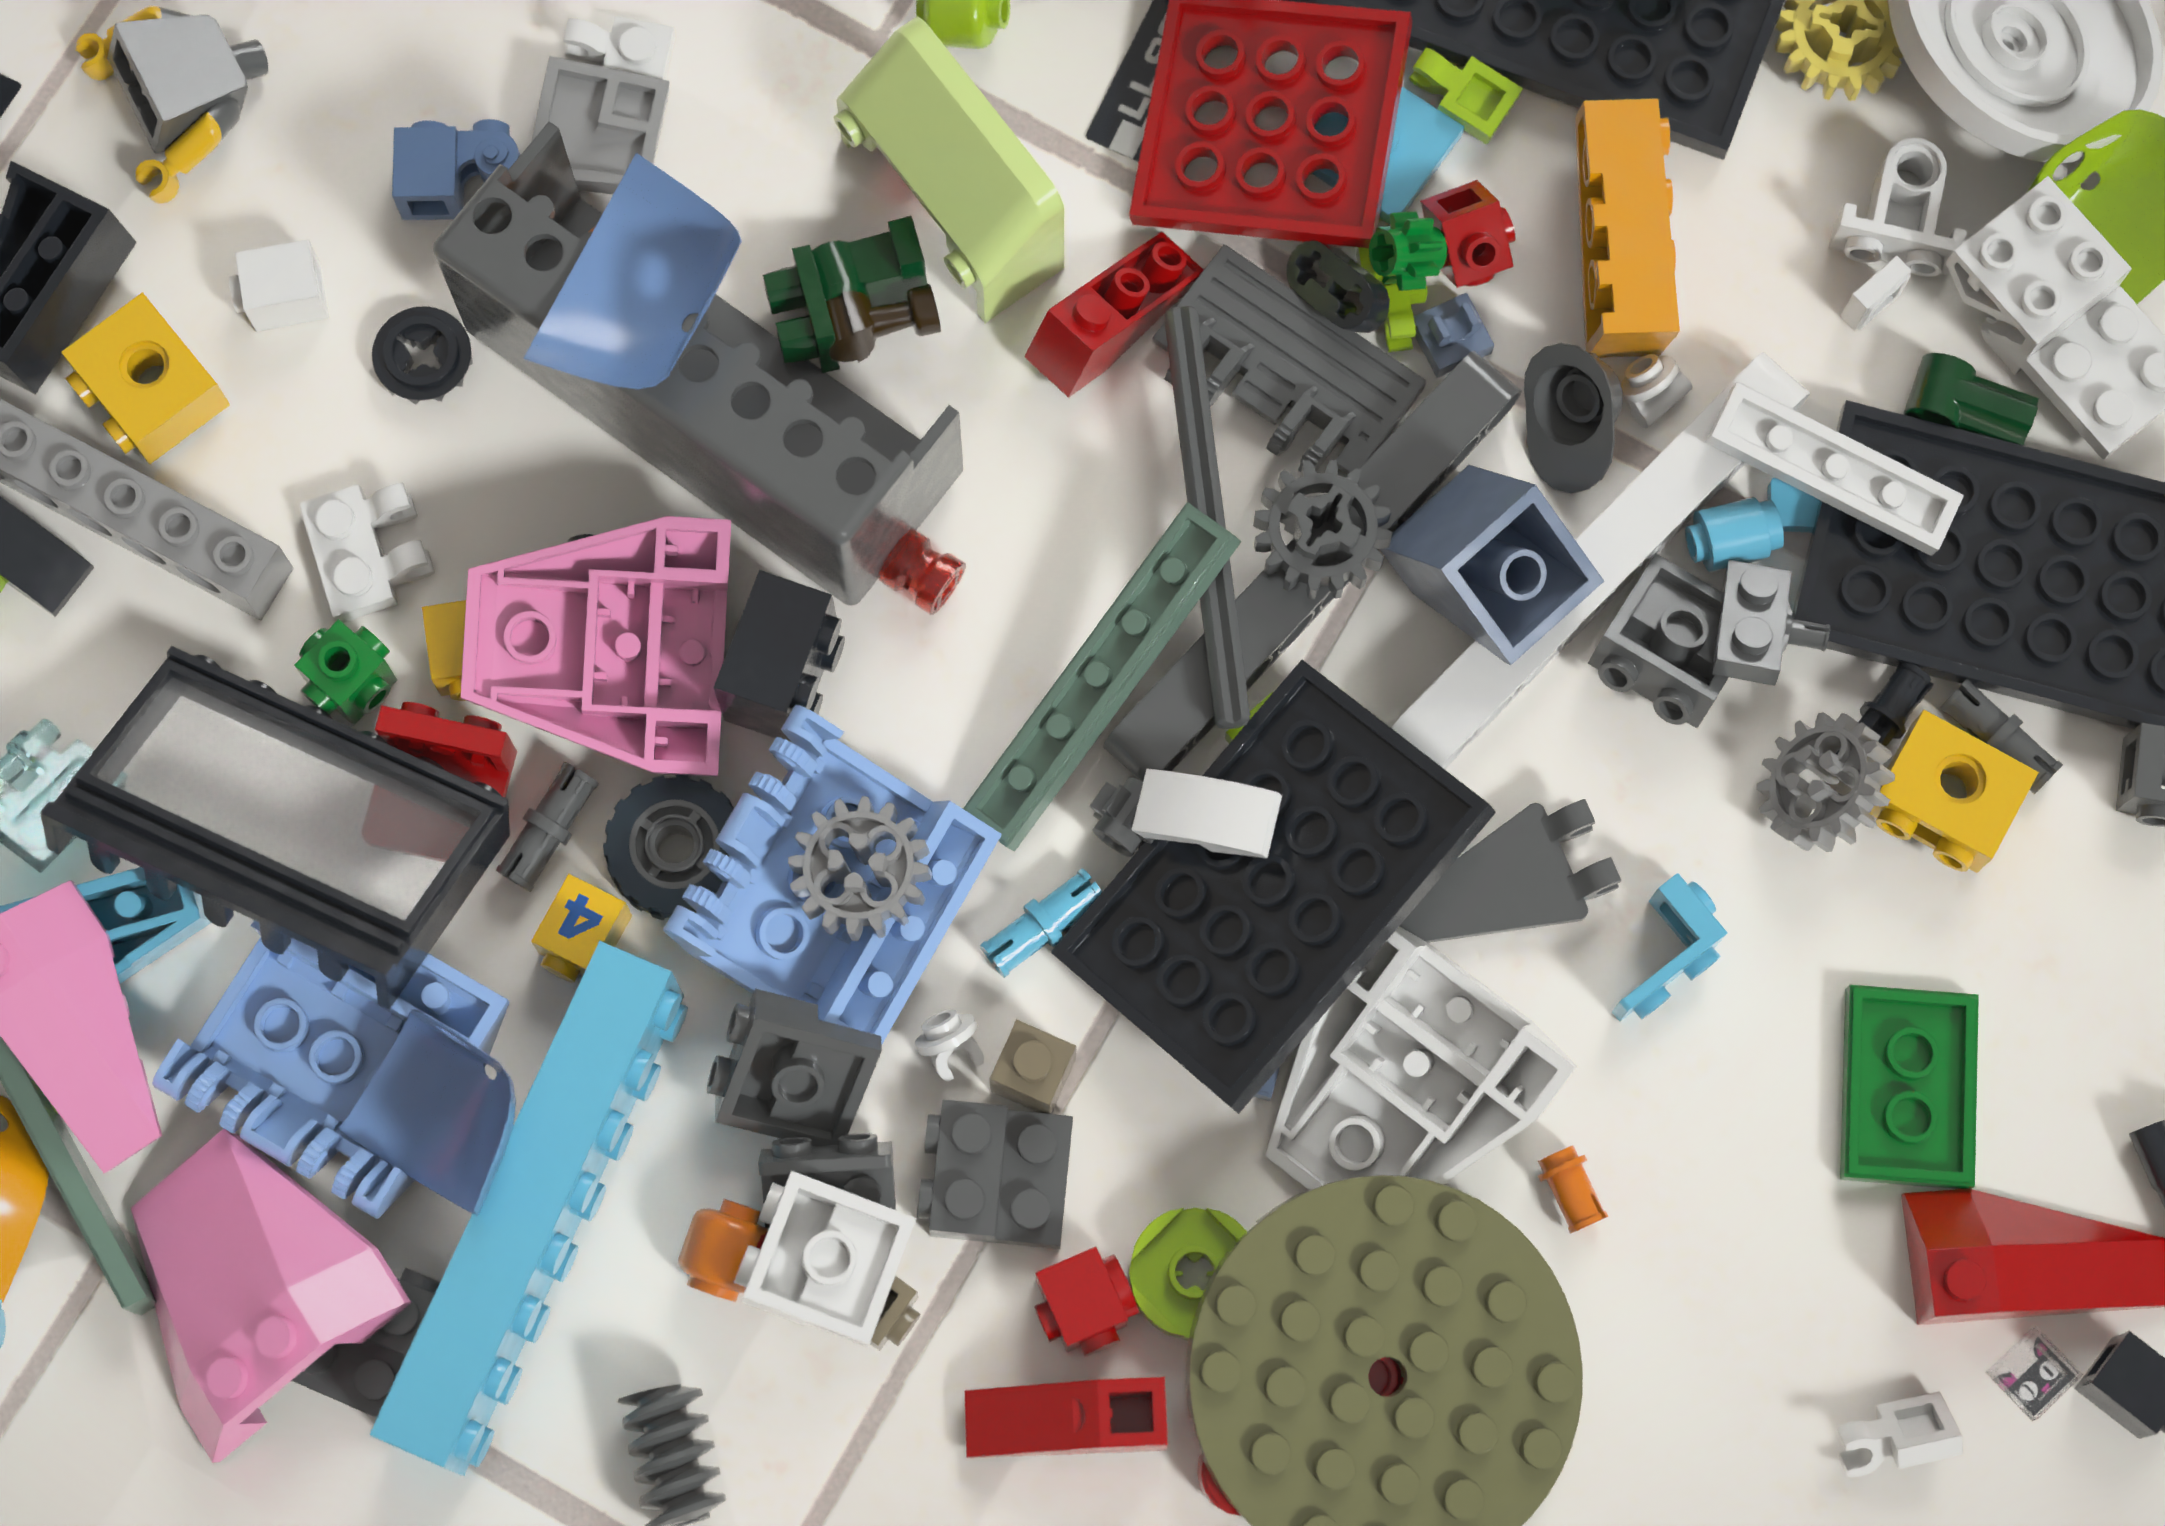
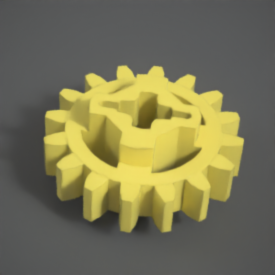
M1786 0L1784 5L1786 10H1781L1775 25V29L1782 32L1775 44V50L1779 53H1791L1783 68L1786 74L1798 70L1805 74L1800 88L1806 91L1815 82L1823 85V98L1827 100L1831 99L1836 88H1843L1848 100L1854 101L1862 84L1868 91L1875 94L1879 91L1884 77L1894 78L1902 63L1899 59L1904 57L1893 32L1888 0ZM1840 31L1845 33V38L1839 35ZM1857 62L1863 63V64H1861V65L1852 66L1853 64H1855V63H1857Z

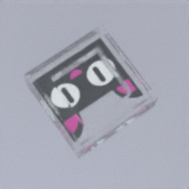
M2037 1326L2030 1328L1985 1372L2032 1422L2038 1420L2084 1375Z

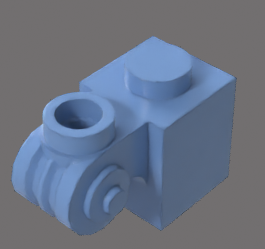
M487 119L475 122L472 131H457L456 126H447L444 123L430 120L418 121L412 124L411 127H394L392 198L402 220L454 219L464 207V185L471 177L480 175L484 183L500 164L509 169L519 158L518 146L510 136V126L503 121Z

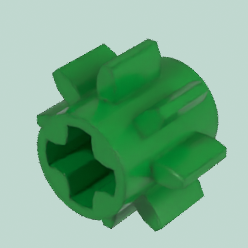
M1417 211L1390 213V226L1377 227L1370 240L1369 259L1371 266L1379 276H1383V284H1397L1399 291L1426 289V277L1439 276L1440 270L1445 264L1447 257L1445 237L1439 228L1433 226V218H1419Z

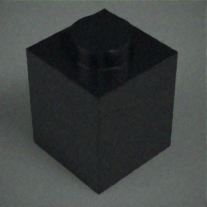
M2131 1331L2112 1337L2074 1389L2138 1439L2156 1435L2159 1431L2165 1434V1357Z

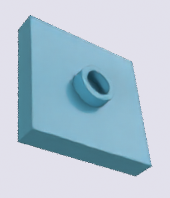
M1403 86L1401 88L1379 217L1389 225L1390 213L1406 212L1459 141L1465 127ZM1328 113L1322 116L1316 124L1315 130L1324 136H1334L1346 128L1349 120L1343 114ZM1319 169L1311 173L1331 187L1336 185L1339 178L1334 171L1329 169Z

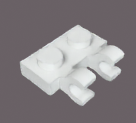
M403 482L383 487L373 493L368 499H366L364 490L357 483L299 503L330 610L335 621L339 619L344 623L398 605L393 587L421 580L435 574L429 551L423 548L420 539L401 544L392 549L387 555H383L376 530L401 524L418 517L411 493H406Z

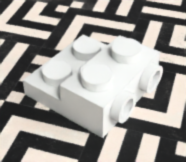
M791 1171L785 1187L772 1182L758 1219L770 1224L761 1249L748 1245L734 1283L746 1287L741 1302L801 1325L805 1323L868 1347L917 1218Z

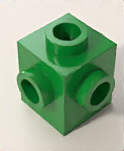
M338 619L328 630L321 628L316 631L302 646L299 652L301 658L294 665L306 682L300 692L314 706L324 710L329 715L336 710L354 726L365 714L373 712L383 703L390 693L391 687L397 681V678L384 659L390 653V650L364 626H361L354 633ZM350 660L348 666L345 669L341 670L345 666V664Z

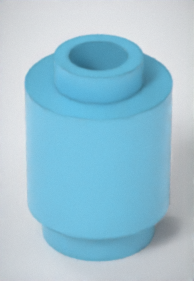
M1755 497L1695 511L1693 525L1686 526L1685 528L1686 544L1691 559L1694 563L1702 561L1709 572L1726 569L1729 560L1750 563L1769 558L1772 550L1781 549L1784 545L1782 521L1775 503L1772 500L1759 502Z

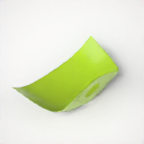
M2136 109L2124 110L2112 116L2054 153L2042 167L2028 191L2046 177H2050L2132 268L2120 286L2138 304L2165 280V117L2157 113ZM2113 135H2122L2111 144L2102 148L2089 149L2085 146ZM2083 151V159L2072 173L2061 180H2053L2055 170L2067 157L2076 152ZM2096 171L2099 174L2100 181L2096 187L2091 190H2085L2080 187L2081 183L2091 173Z

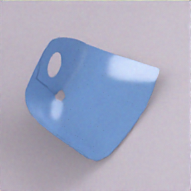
M636 153L523 359L615 387L641 389L656 386L669 376L714 298L742 242L738 230L712 205ZM698 313L691 329L688 332H684L682 324L686 317L690 314Z
M411 1010L399 1036L339 1131L393 1167L399 1168L417 1182L464 1210L478 1216L504 1156L513 1128L516 1107L513 1080L499 1061L429 1015L419 1010ZM448 1033L459 1039L461 1042L450 1036ZM484 1063L496 1070L497 1075L494 1080L487 1076Z

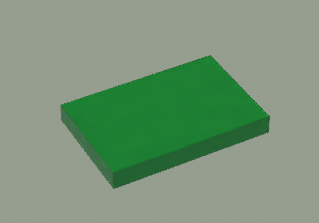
M1849 985L1845 989L1840 1180L1951 1189H1972L1975 1187L1979 994Z

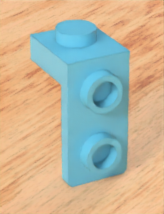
M1679 873L1661 885L1648 902L1687 949L1634 989L1615 1006L1612 1013L1619 1022L1633 1011L1641 1020L1672 996L1665 988L1666 985L1683 972L1692 981L1721 958L1715 947L1728 932L1713 915L1716 912L1715 904L1699 884L1694 881L1687 884Z

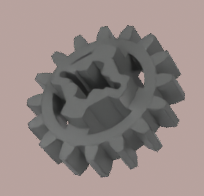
M1330 459L1325 473H1316L1311 461L1307 460L1303 461L1301 477L1298 479L1285 469L1279 473L1278 484L1281 492L1265 487L1262 492L1261 503L1268 510L1255 511L1253 527L1265 532L1255 537L1254 549L1255 552H1271L1264 566V571L1268 575L1281 569L1286 572L1283 589L1289 592L1300 581L1307 584L1308 599H1315L1319 586H1328L1333 597L1337 599L1342 596L1344 581L1349 580L1358 589L1365 586L1367 575L1364 567L1375 571L1381 569L1384 556L1377 549L1389 548L1392 532L1379 527L1389 522L1391 510L1390 507L1386 506L1374 507L1381 490L1377 484L1368 486L1365 489L1358 486L1362 470L1356 467L1349 472L1346 478L1339 476L1337 460ZM1312 493H1328L1310 498L1305 496ZM1352 506L1362 519L1365 536L1360 534L1361 528L1351 522L1349 510ZM1335 513L1332 525L1333 530L1325 531L1321 537L1317 536L1314 543L1309 546L1312 527L1318 529L1323 522H1328L1331 515ZM1280 522L1285 525L1284 530L1294 536L1296 546L1292 553L1282 539ZM1331 561H1337L1340 563L1334 566H1316L1318 564L1327 563Z

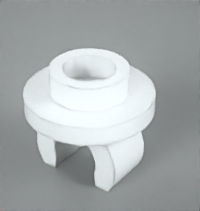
M949 1009L931 1016L921 1025L923 1032L916 1038L915 1046L920 1055L931 1056L933 1067L946 1082L954 1079L952 1071L947 1064L948 1057L953 1051L958 1049L967 1050L968 1055L977 1067L984 1063L983 1051L972 1037L978 1028L973 1015L967 1013L958 1014L956 1010Z

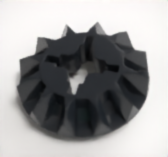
M426 306L409 308L392 316L378 331L372 347L373 367L377 377L392 396L398 395L408 399L415 405L419 401L430 399L442 402L446 393L455 387L463 386L464 376L469 365L473 364L470 338L463 325L453 315L444 310ZM405 343L412 348L416 346L421 350L427 349L431 344H437L433 349V354L440 368L437 369L435 366L429 367L422 363L416 369L412 368L410 371L414 361Z

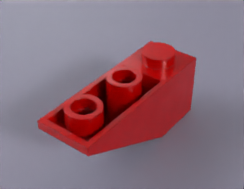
M1161 231L1048 309L1024 357L1069 398L1109 369L1168 309L1188 292L1204 269Z
M1165 1377L1095 1379L964 1390L966 1458L1166 1451L1168 1446Z

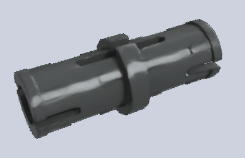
M1966 679L1940 706V709L1943 712H1947L1972 736L2038 771L2039 773L2030 788V791L2036 794L2063 764L2053 758L2019 727L2023 721L2016 714L2009 718L1972 684L1973 682Z
M563 762L561 770L535 810L528 808L522 819L527 824L501 865L497 866L496 871L531 892L534 888V883L558 845L561 843L566 846L572 834L568 830L593 790L598 787L599 782L580 769L575 770L573 765Z

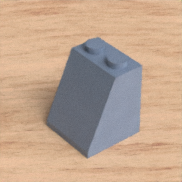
M1472 465L1465 467L1393 531L1389 548L1380 549L1412 594L1509 665L1518 660L1604 582L1601 575L1536 484Z

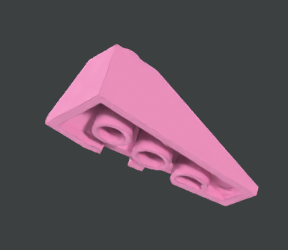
M69 880L0 913V1036L101 1171L108 1173L162 1137L143 1061L139 1058L129 1021L130 1012L125 995H122L113 957L115 955L110 936L75 883Z

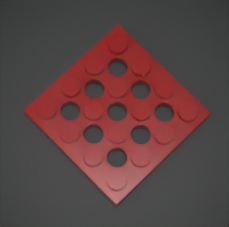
M1169 0L1129 211L1132 225L1299 242L1316 240L1329 245L1369 248L1370 240L1378 227L1413 24L1411 12L1280 0ZM1230 46L1238 51L1235 61L1225 68H1212L1205 63L1209 52L1216 47ZM1288 51L1298 57L1296 65L1286 73L1274 74L1265 69L1266 61L1274 53ZM1338 57H1350L1358 63L1356 71L1350 77L1340 80L1327 76L1325 69L1333 59ZM1217 101L1228 107L1225 117L1215 124L1206 125L1195 119L1197 110L1205 103ZM1279 107L1288 113L1285 123L1277 129L1263 130L1255 125L1257 115L1266 108ZM1328 113H1340L1349 120L1346 128L1334 136H1324L1315 130L1317 121ZM1207 157L1218 163L1215 173L1206 180L1193 181L1185 176L1187 166L1197 158ZM1268 163L1278 169L1276 178L1264 187H1254L1244 181L1248 170L1256 164ZM1319 169L1332 170L1339 176L1336 185L1324 193H1315L1305 187L1308 176Z

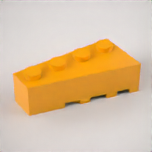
M1658 99L1583 101L1575 116L1585 351L1597 354L1598 358L1642 357L1648 354L1660 356L1680 332L1675 283L1676 251L1674 240L1671 239L1669 219L1673 208V188L1671 179H1666L1664 155H1668L1670 149L1668 118H1660Z

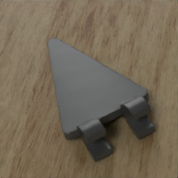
M1586 799L1569 804L1549 816L1541 804L1532 803L1458 857L1402 922L1400 927L1430 943L1578 922L1584 920L1588 914V906L1585 900H1590L1618 889V883L1621 882V878L1611 857L1591 864L1573 874L1560 842L1572 840L1593 831L1592 825L1595 824V819Z

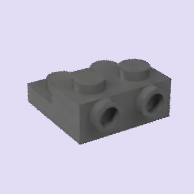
M1655 553L1606 630L1588 664L1598 669L1601 681L1610 689L1618 692L1633 690L1652 701L1656 714L1664 721L1674 725H1681L1687 722L1698 729L1729 678L1712 674L1722 592Z
M755 988L749 1006L737 1003L732 1011L726 1036L727 1042L734 1043L729 1058L717 1055L710 1070L707 1093L716 1095L715 1122L780 1139L806 1137L811 1139L812 1146L838 1145V1137L847 1135L850 1131L882 1052L881 1036L818 1020L817 1004Z
M942 1100L941 1115L928 1114L925 1136V1153L937 1154L934 1180L921 1179L918 1201V1218L930 1219V1237L1060 1249L1073 1116L1008 1110V1106Z
M405 1268L400 1279L397 1278L412 1302L364 1343L334 1344L291 1381L377 1418L440 1282Z

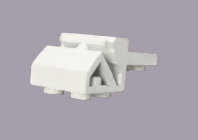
M2049 176L1953 250L1946 265L1962 301L1989 314L1981 327L1984 341L2014 375L2023 370L2103 460L2165 412V335L2120 286L2132 268Z

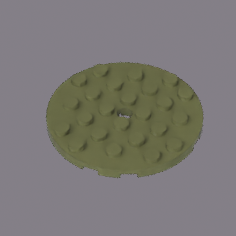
M1377 1175L1348 1178L1328 1183L1288 1199L1258 1219L1257 1223L1240 1238L1232 1250L1225 1254L1209 1279L1197 1306L1190 1330L1186 1355L1185 1384L1189 1416L1193 1420L1195 1434L1204 1456L1202 1459L1216 1486L1230 1506L1234 1507L1250 1526H1522L1548 1496L1563 1470L1578 1427L1583 1391L1581 1348L1574 1317L1565 1293L1554 1272L1538 1249L1515 1225L1479 1199L1437 1182L1407 1176ZM1383 1357H1390L1399 1365L1401 1377L1403 1378V1383L1399 1385L1394 1393L1388 1396H1381L1375 1393L1368 1381L1371 1365Z

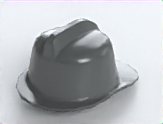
M1562 342L1545 346L1531 358L1524 376L1527 445L1530 460L1540 478L1555 490L1571 494L1589 490L1604 478L1612 463L1615 444L1614 423L1623 405L1621 383L1613 369L1600 360L1595 353H1588L1579 346Z

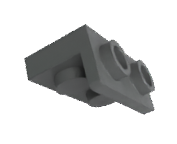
M854 1133L838 1137V1145L812 1146L810 1138L789 1137L774 1140L772 1142V1149H761L758 1169L762 1179L763 1206L772 1182L785 1187L791 1171L896 1210L892 1141L878 1142L876 1134ZM764 1222L765 1228L769 1229L770 1224Z

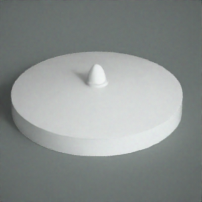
M1888 0L1890 20L1896 41L1909 69L1921 87L1943 112L1959 126L1978 139L2006 153L2028 160L2047 162L2062 147L2124 110L2141 109L2149 111L2158 95L2163 73V48L2157 20L2148 0ZM2113 135L2085 146L2089 149L2102 148L2111 144L2122 135ZM2083 151L2070 155L2062 163L2081 161L2084 156Z

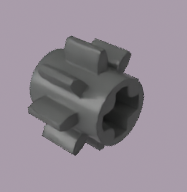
M1129 777L1123 786L1119 784L1117 788L1106 782L1089 806L1095 811L1093 816L1099 820L1092 829L1093 833L1106 845L1127 857H1132L1136 850L1140 849L1145 842L1151 844L1154 840L1143 838L1132 831L1143 785L1142 781L1133 777Z

